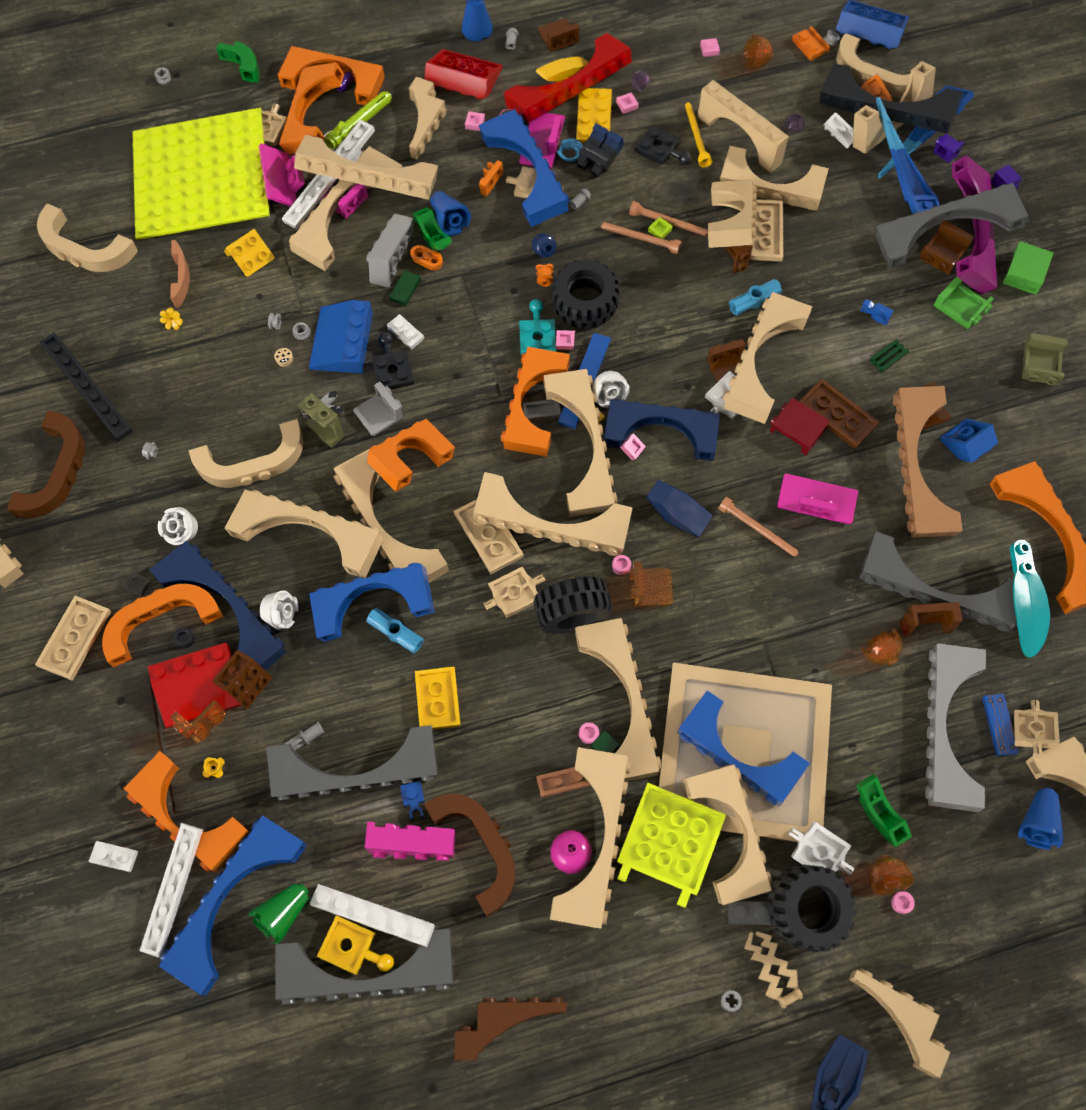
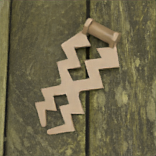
M750 932L744 949L754 952L750 960L764 964L758 979L770 982L765 995L777 1000L783 1009L794 1001L802 999L803 995L798 988L797 970L787 969L788 962L774 956L778 943L770 942L771 935L756 932L757 936L764 939L760 946L769 948L768 954L763 955L761 954L762 947L751 945L753 933ZM772 965L780 966L777 974L790 977L786 987L794 988L793 992L784 997L780 996L783 988H776L780 977L769 974Z

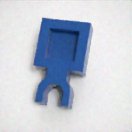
M867 299L860 310L871 314L872 319L884 325L888 324L894 310L880 303L874 305Z
M421 781L401 785L404 807H411L409 810L410 820H414L413 813L415 811H419L421 818H424L423 810L419 807V804L425 803Z

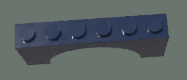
M610 399L604 441L606 447L621 449L620 447L626 438L636 429L647 425H665L679 430L691 441L695 451V459L714 461L720 414L713 411L703 412L695 409H680L675 406L665 407L658 404L650 405L637 401L627 402L621 399Z

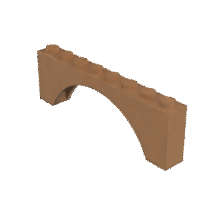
M944 386L899 388L895 395H893V405L896 406L895 422L898 423L899 429L897 431V440L900 441L901 446L899 458L902 459L903 463L901 475L905 481L903 493L907 498L905 511L909 515L907 529L908 532H911V538L957 536L963 531L960 512L946 506L934 496L921 475L917 459L918 440L924 424L929 417L940 411L947 404Z

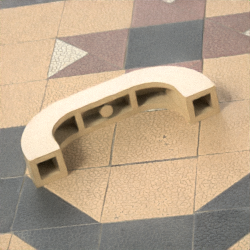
M845 33L838 49L837 64L849 66L854 80L861 85L878 74L890 96L902 97L911 74L898 75L860 60L855 53L860 39Z
M47 203L39 214L37 230L48 250L60 260H67L76 267L80 266L94 272L113 271L127 264L138 252L133 240L119 234L104 249H88L59 236L60 229L67 221L61 209Z
M297 419L279 424L282 442L276 451L230 466L216 464L207 445L189 450V454L196 470L208 483L223 488L250 485L252 482L267 480L272 476L281 474L296 463L303 449L302 431Z

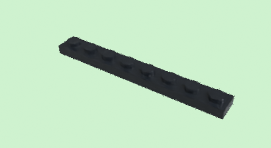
M55 332L39 341L118 442L134 432Z

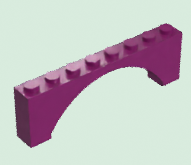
M966 155L952 163V177L956 180L964 197L973 196L985 190H991L990 174ZM972 218L975 234L974 248L970 256L956 262L957 277L982 295L997 288L994 226L992 222Z

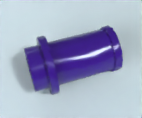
M350 72L344 74L341 87H337V91H345L346 87L354 81V77H352L353 75Z

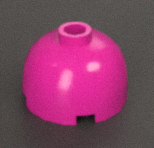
M574 830L564 831L557 835L550 849L551 860L555 867L568 874H575L584 870L592 857V847L588 838L581 832Z

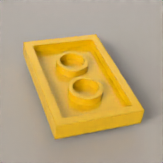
M455 667L415 671L420 727L433 725V730L460 727Z

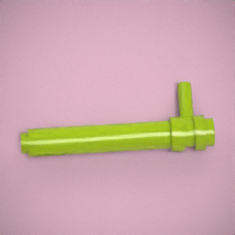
M387 91L381 92L345 122L340 121L338 126L326 134L324 138L326 146L331 150L337 149L360 120L367 122L391 102L392 97Z

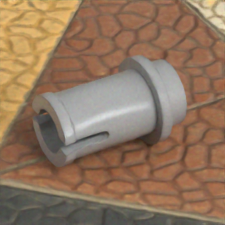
M510 28L506 32L507 41L505 47L508 50H514L519 34L515 28Z
M585 188L579 190V194L569 202L571 207L577 210L585 201L590 200L591 194Z

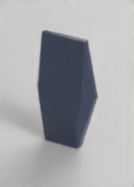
M659 479L646 496L666 523L696 537H700L713 516L688 493Z
M838 1034L817 1069L810 1110H847L860 1093L868 1050Z

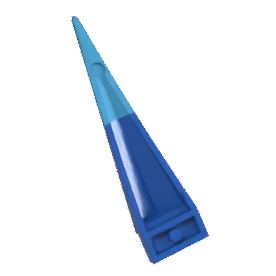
M946 85L937 93H941L946 88L963 92L962 102L957 114L964 110V106L974 97V92L971 90ZM915 126L903 143L908 155L937 131ZM893 158L879 172V179L895 167Z
M880 97L876 99L877 107L905 202L909 204L912 214L940 206L937 195L911 160L889 119Z

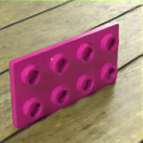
M545 113L531 121L528 128L530 137H534L537 144L536 147H540L543 159H547L549 169H552L565 116ZM521 155L520 164L533 166L527 158Z
M260 143L259 152L266 196L270 200L291 207L297 200L296 192L305 184L303 171L294 169L295 155L290 159L288 153Z
M784 474L777 507L851 525L858 490Z

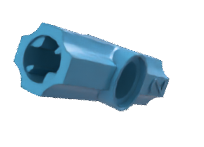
M773 279L761 286H752L748 292L729 301L730 310L733 314L738 315L750 308H759L766 298L770 299L772 292L782 293L778 280Z
M378 608L369 613L366 622L388 636L391 641L397 642L413 654L421 648L424 639L402 625L399 620L391 618ZM393 628H399V629H400V630H399L397 633H395V634L390 633Z

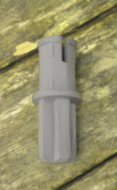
M317 722L305 731L301 730L299 735L285 744H291L296 751L305 744L309 745L310 741L325 732L320 723Z

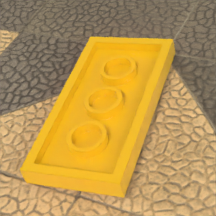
M587 88L579 93L576 140L581 144L588 140L595 123L610 131L612 89Z

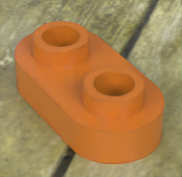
M417 245L410 251L413 262L430 270H438L443 265L441 254L427 247Z

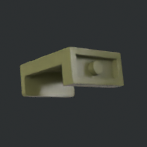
M1031 333L1024 347L1022 379L1032 382H1043L1048 385H1059L1064 378V373L1061 372L1062 359L1068 339Z
M311 393L299 404L300 409L311 417L305 423L306 427L328 446L334 447L344 437L338 415Z

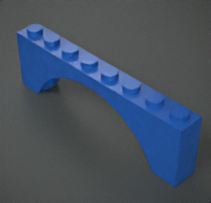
M515 109L479 124L480 133L487 148L498 147L513 150L527 158L537 172L536 182L530 195L522 203L525 217L531 227L569 211L567 204L569 203V198L567 194H563L560 182H556L554 171L549 170L550 167L547 159H543L540 147H536V141L533 136L530 137L528 126H524L522 116L518 115Z
M263 815L253 823L249 836L242 839L238 852L229 858L224 872L215 878L211 891L202 897L198 910L191 913L187 920V926L184 930L178 932L171 949L166 950L161 957L162 962L159 967L200 995L207 996L219 978L212 958L211 935L216 914L225 897L244 877L260 868L277 863H296L307 846L302 840Z

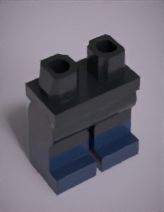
M595 123L591 135L579 151L580 157L577 165L585 170L590 163L593 165L590 172L594 176L599 177L603 171L607 172L608 167L625 144L623 137Z

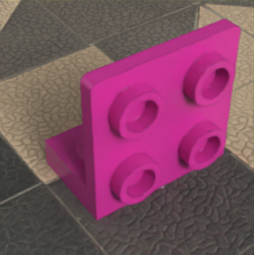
M357 184L353 186L338 202L339 207L335 212L347 219L368 198L366 185Z

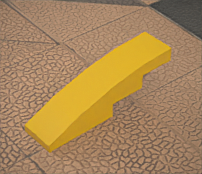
M569 57L548 63L537 68L536 72L546 81L559 82L578 73L589 62L583 57Z

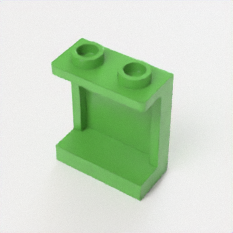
M1019 241L1002 283L1036 295L1043 285L1053 252Z
M956 277L938 296L934 306L969 330L973 324L976 326L981 321L983 313L987 314L993 307L991 303L994 298L990 297L986 301L962 284L963 281Z

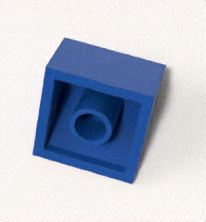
M967 418L939 437L940 441L957 459L970 463L976 461L981 455L990 451L998 444L993 424Z

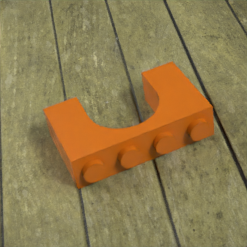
M424 419L421 422L414 423L412 427L406 430H401L394 437L387 438L383 443L371 447L368 452L367 463L397 492L410 484L413 473L398 457L397 453L407 448L418 449L424 452L439 467L452 459L455 447L427 419Z

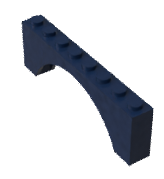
M185 541L149 569L164 588L176 584H191L213 592L224 599L232 607L238 620L240 632L238 650L254 659L264 670H267L286 654L283 649L285 644L278 636L274 638L270 634L273 631L266 623L262 625L259 622L260 616L254 609L249 611L246 607L249 604L242 596L238 598L234 594L237 592L230 583L226 585L222 581L225 579L218 570L213 571L211 568L213 564L207 557L202 558L199 555L202 552L195 544L191 546Z

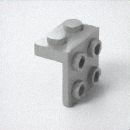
M381 382L374 385L375 396L354 408V414L372 436H376L403 418L402 404L398 399L392 397L389 387H384Z

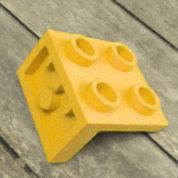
M255 229L233 242L224 250L228 257L232 256L246 277H249L275 258Z

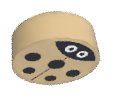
M281 348L275 352L274 358L279 366L285 367L293 362V355L289 349Z

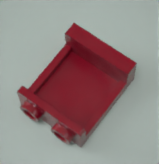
M792 398L788 403L785 402L782 405L779 416L775 415L772 418L770 432L773 434L777 430L801 445L802 449L800 452L807 456L827 429L830 420Z

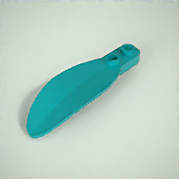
M1018 540L1010 545L1012 568L1015 574L1013 578V601L1021 649L1024 656L1030 658L1035 656L1045 643L1050 625V608L1045 588L1034 568L1031 547L1025 540Z

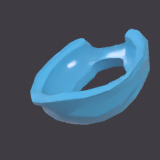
M565 139L561 142L557 153L562 160L575 162L579 159V151L583 146L576 139ZM572 149L576 152V155L573 158H567L562 152L563 150Z

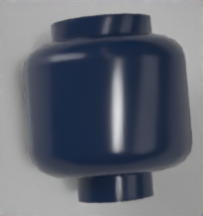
M539 233L532 240V250L540 257L548 258L555 253L557 244L550 235Z

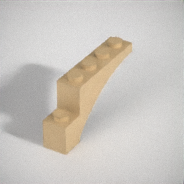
M416 77L409 87L410 99L414 101L418 111L417 129L409 146L411 158L416 160L420 154H423L427 142H430L433 132L438 129L439 122L446 115L444 100L435 98L434 83Z
M864 969L852 971L849 980L872 995L887 1010L898 1025L914 1059L913 1066L933 1078H940L950 1052L944 1049L945 1045L934 1039L929 1041L940 1015L933 1012V1007L925 1003L920 1005L913 1001L914 997L903 991L898 993L893 990V986L883 980L879 982L873 979V975Z

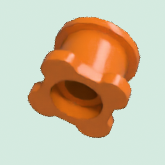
M539 264L536 266V270H538L536 272L538 276L537 283L539 285L547 287L553 283L554 277L552 275L554 273L552 264Z

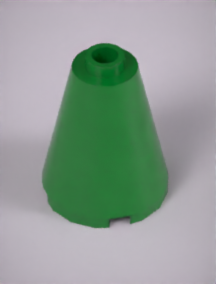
M294 883L252 909L248 916H254L252 922L267 938L270 935L275 938L272 941L274 944H279L308 901L309 897L307 894L309 891L301 883L299 885Z

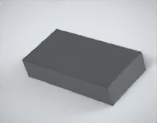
M552 399L522 403L523 413L530 422L560 418L561 416L559 403Z

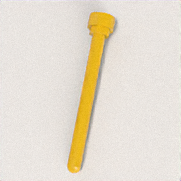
M686 103V112L699 151V165L703 168L708 167L712 164L711 155L705 150L691 103Z

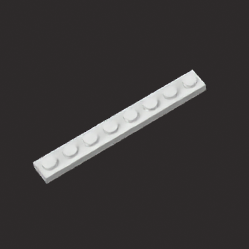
M360 120L335 153L352 161L374 133V126ZM317 174L283 216V222L297 230L337 179Z

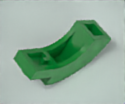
M237 41L234 46L218 43L216 49L219 58L240 64L239 70L242 79L258 84L260 71L253 51L245 44Z
M426 207L412 213L421 236L431 250L436 252L445 249L452 243L450 236L445 234L439 227L431 209Z
M872 774L856 784L861 796L858 799L865 813L879 833L892 846L896 848L912 837L906 820L899 816L889 804L877 776Z

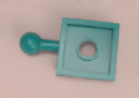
M534 299L529 304V308L533 312V320L519 321L521 356L523 353H526L527 347L556 352L555 319L540 320L543 303L539 299ZM538 334L543 338L541 340H534L533 336Z

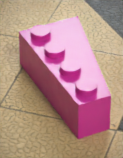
M367 822L365 848L370 854H373L374 858H386V855H394L395 859H407V856H415L416 860H428V857H436L437 861H449V858H454L456 832L454 829L425 827V831H420V827L407 825L404 826V829H400L399 826L385 823L383 827H375V822Z

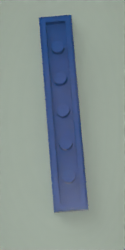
M596 333L592 336L579 369H587L588 375L592 376L593 382L611 341V338ZM564 406L558 424L576 429L580 418Z

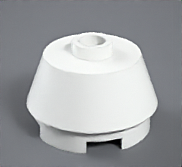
M182 507L167 509L162 520L158 521L160 536H163L172 545H180L185 541L193 539L198 530V523L195 517Z
M279 591L268 594L263 598L260 605V616L264 622L276 629L289 628L294 624L295 621L292 619L295 611L298 612L296 597H292L287 591Z

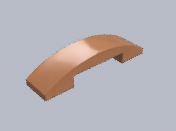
M172 240L171 255L176 265H178V283H171L170 298L175 308H179L187 295L190 273L188 263L176 240Z

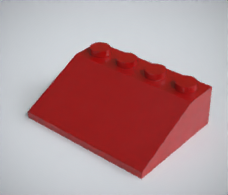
M443 49L426 62L424 80L433 82L434 87H443L447 91H458L462 95H472L476 99H485L491 93L503 65Z
M227 643L147 666L151 685L166 728L241 705L229 693L212 682L233 656L232 649Z

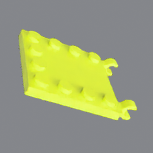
M647 783L617 863L623 865L618 880L626 882L629 871L632 868L682 889L677 905L685 908L690 894L696 896L698 894L726 814Z

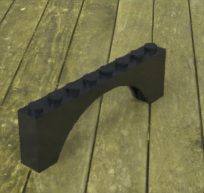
M834 63L820 92V104L852 112H858L866 105L879 112L876 103L877 97L867 93L856 83L850 67ZM946 88L941 93L920 101L893 102L883 99L881 101L890 121L948 134L961 105L963 92Z

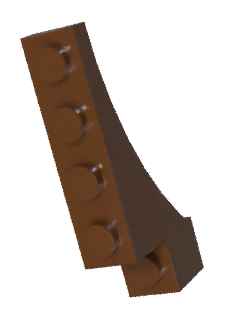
M483 998V1002H478L477 1031H474V1026H460V1031H455L454 1060H478V1055L509 1028L537 1016L567 1012V1002H562V998H549V1002H540V998H527V1002H518V998H505V1002H496V998Z

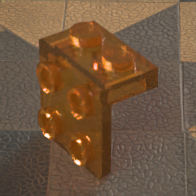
M642 561L634 562L633 569H629V578L633 580V587H630V596L634 598V606L672 605L671 570L669 568L642 569Z
M213 701L191 724L177 712L170 718L175 722L172 726L186 739L190 736L196 743H199L208 737L210 730L215 725L217 726L223 721L226 712L216 701Z

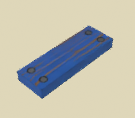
M1004 694L983 696L982 700L996 756L1019 753L1018 747L1015 746L1014 731Z

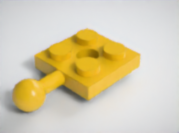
M337 915L317 957L355 975L358 974L364 959L376 963L378 969L382 972H388L394 966V959L391 955L382 954L380 956L369 951L376 933ZM344 939L352 941V948L349 951L341 949V942Z

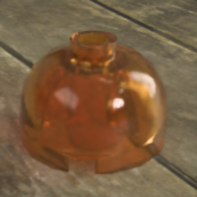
M752 34L751 40L747 39L744 47L743 59L747 60V64L744 63V65L749 69H760L766 66L772 58L773 49L770 41L765 36Z
M891 629L892 633L889 634L884 631L867 642L869 646L866 649L862 646L861 651L870 662L876 665L887 664L888 666L898 662L899 659L897 657L902 653L903 641L896 629Z
M889 855L880 856L869 869L870 886L877 895L894 894L892 890L900 888L901 891H904L914 883L909 866L897 857Z

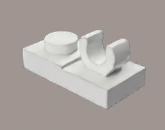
M835 112L824 124L825 130L828 129L832 133L831 136H835L839 142L848 148L853 143L854 129Z
M400 314L387 324V329L411 350L424 340V335Z
M96 841L89 862L131 872L138 851Z

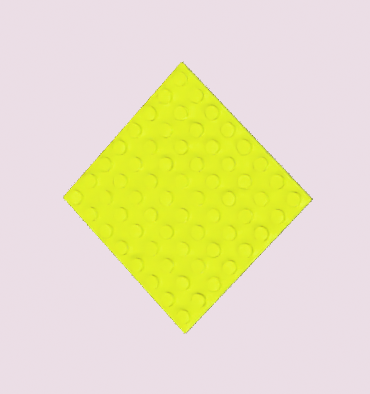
M261 108L133 131L136 240L270 216L269 201L266 196L259 152L260 143L264 144Z

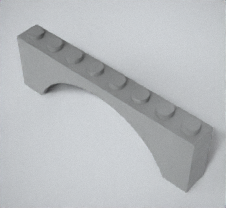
M937 643L929 652V661H932V667L928 674V679L931 680V687L928 690V699L931 700V707L928 708L927 717L930 719V726L927 729V738L930 739V746L927 747L926 756L929 758V766L926 769V778L929 779V786L926 787L925 797L928 799L929 806L979 812L985 809V787L973 780L956 760L947 737L946 716L950 700L959 685L974 676L980 675L986 669V650Z

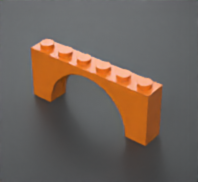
M291 46L278 74L281 87L296 90L303 68L336 62L344 74L350 72L353 75L352 77H354V82L356 83L357 104L366 105L378 95L385 77L383 66L294 46Z
M336 62L303 68L279 143L285 153L295 155L305 135L322 138L324 141L325 137L317 126L303 125V119L307 109L315 99L331 89L341 87L344 73Z
M527 347L526 353L522 354L521 364L523 366L518 370L517 379H519V382L514 385L513 394H515V397L510 400L509 410H511V413L506 416L505 426L507 428L506 431L502 432L501 441L504 442V449L547 457L551 443V432L534 426L524 415L521 405L529 389L537 383L544 381V375L568 372L570 354Z
M159 751L124 787V790L129 793L126 797L136 805L138 802L143 806L140 810L149 818L153 816L157 819L155 824L163 831L167 829L172 833L169 837L175 842L179 828L169 816L166 797L169 784L180 768ZM233 817L222 826L208 832H203L195 854L201 860L199 865L207 872L211 869L217 873L239 849L240 842L244 837H248L250 832Z

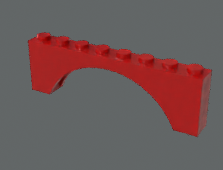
M606 33L594 40L595 53L590 62L578 73L548 85H515L503 92L506 106L511 110L515 109L517 114L521 115L529 123L632 63L631 48Z

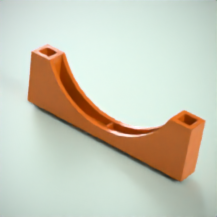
M1034 461L996 475L990 482V486L998 500L1015 502L1035 511L1051 525L1063 544L1067 559V574L1064 585L1056 599L1065 615L1086 607V544L1082 539L1081 533L1077 531L1072 523L1071 517L1064 510L1061 500L1055 495L1052 485L1043 475L1042 469Z

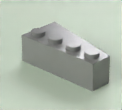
M394 213L391 220H388L386 228L381 231L378 241H375L373 249L367 254L370 283L387 288L390 287V277L396 274L397 261L401 262L404 249H407L414 233V218Z

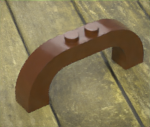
M47 410L41 425L48 435L63 438V447L49 482L42 490L33 494L13 492L7 509L16 517L37 518L51 513L66 500L72 485L76 482L77 472L83 464L85 442L75 424L61 413Z
M446 794L426 802L424 806L435 826L451 817H463L472 822L497 865L495 882L490 888L475 896L486 917H490L507 903L514 889L516 874L514 861L508 850L511 847L505 836L501 837L497 831L501 828L496 819H491L478 802L467 796Z

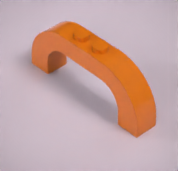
M176 584L164 589L155 590L151 595L138 598L133 603L123 607L110 619L103 634L102 646L107 662L113 668L132 660L127 646L130 632L136 626L179 606H192L196 608L205 625L224 617L222 611L207 591L195 585Z

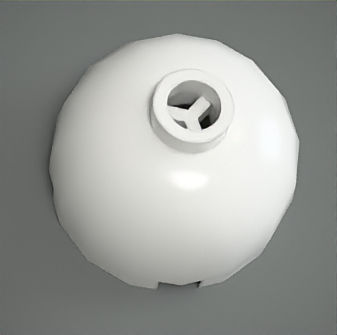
M605 371L595 378L592 392L595 391L596 402L601 407L609 408L610 399H621L624 401L629 394L630 387L626 379L618 372Z

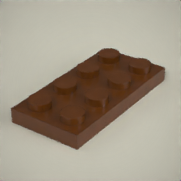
M823 379L799 401L830 420L827 428L854 449L879 424L878 420Z

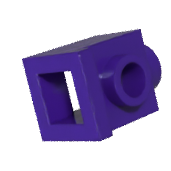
M945 134L936 140V147L933 153L950 163L959 155L964 142L961 141L959 143L948 134Z

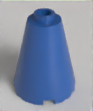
M467 0L461 30L468 40L479 42L482 41V38H489L492 34L493 25L484 0Z
M437 191L431 196V206L439 227L445 234L454 236L463 232L462 229L465 226L468 227L471 221V213L465 205L442 191Z
M1043 788L1037 791L1019 827V838H1025L1026 844L1047 850L1051 849V846L1057 845V848H1060L1063 845L1064 838L1059 795L1053 789Z

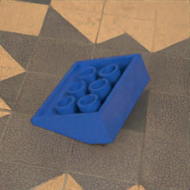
M848 0L841 12L836 31H839L841 35L845 33L850 34L860 40L867 39L872 44L878 45L880 43L884 44L886 48L894 49L898 48L909 17Z
M350 300L320 308L309 369L363 373L373 316L370 301Z

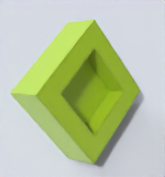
M659 217L649 226L648 232L657 238L664 239L672 231L673 226Z

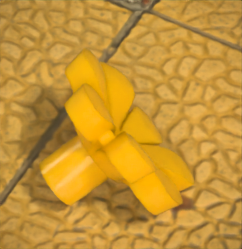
M173 308L160 312L162 316L160 321L161 323H166V329L170 330L173 326L175 330H178L180 325H182L183 320L179 318L180 313L174 311Z

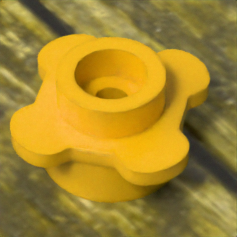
M206 758L203 776L206 778L210 776L222 777V766L225 764V761L222 758Z

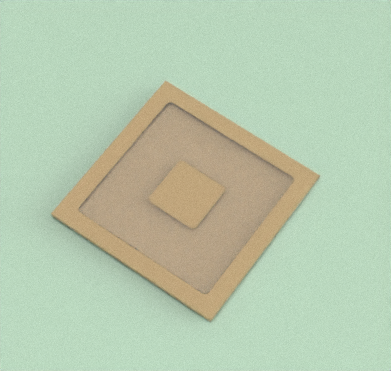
M673 663L659 787L688 799L683 778L719 768L713 762L714 759L708 755L700 754L696 750V746L681 740L677 733L679 727L708 690L724 702L717 717V731L722 745L735 759L750 766L766 767L783 761L794 751L810 763L780 807L769 804L765 800V796L759 792L751 791L747 787L748 784L743 780L739 781L741 789L744 788L748 800L745 802L747 809L752 811L754 818L752 826L754 830H757L759 837L798 842V840L788 835L791 828L794 827L804 834L808 831L813 821L823 826L832 685ZM712 798L689 799L726 814L721 831L743 834L738 818L722 802Z

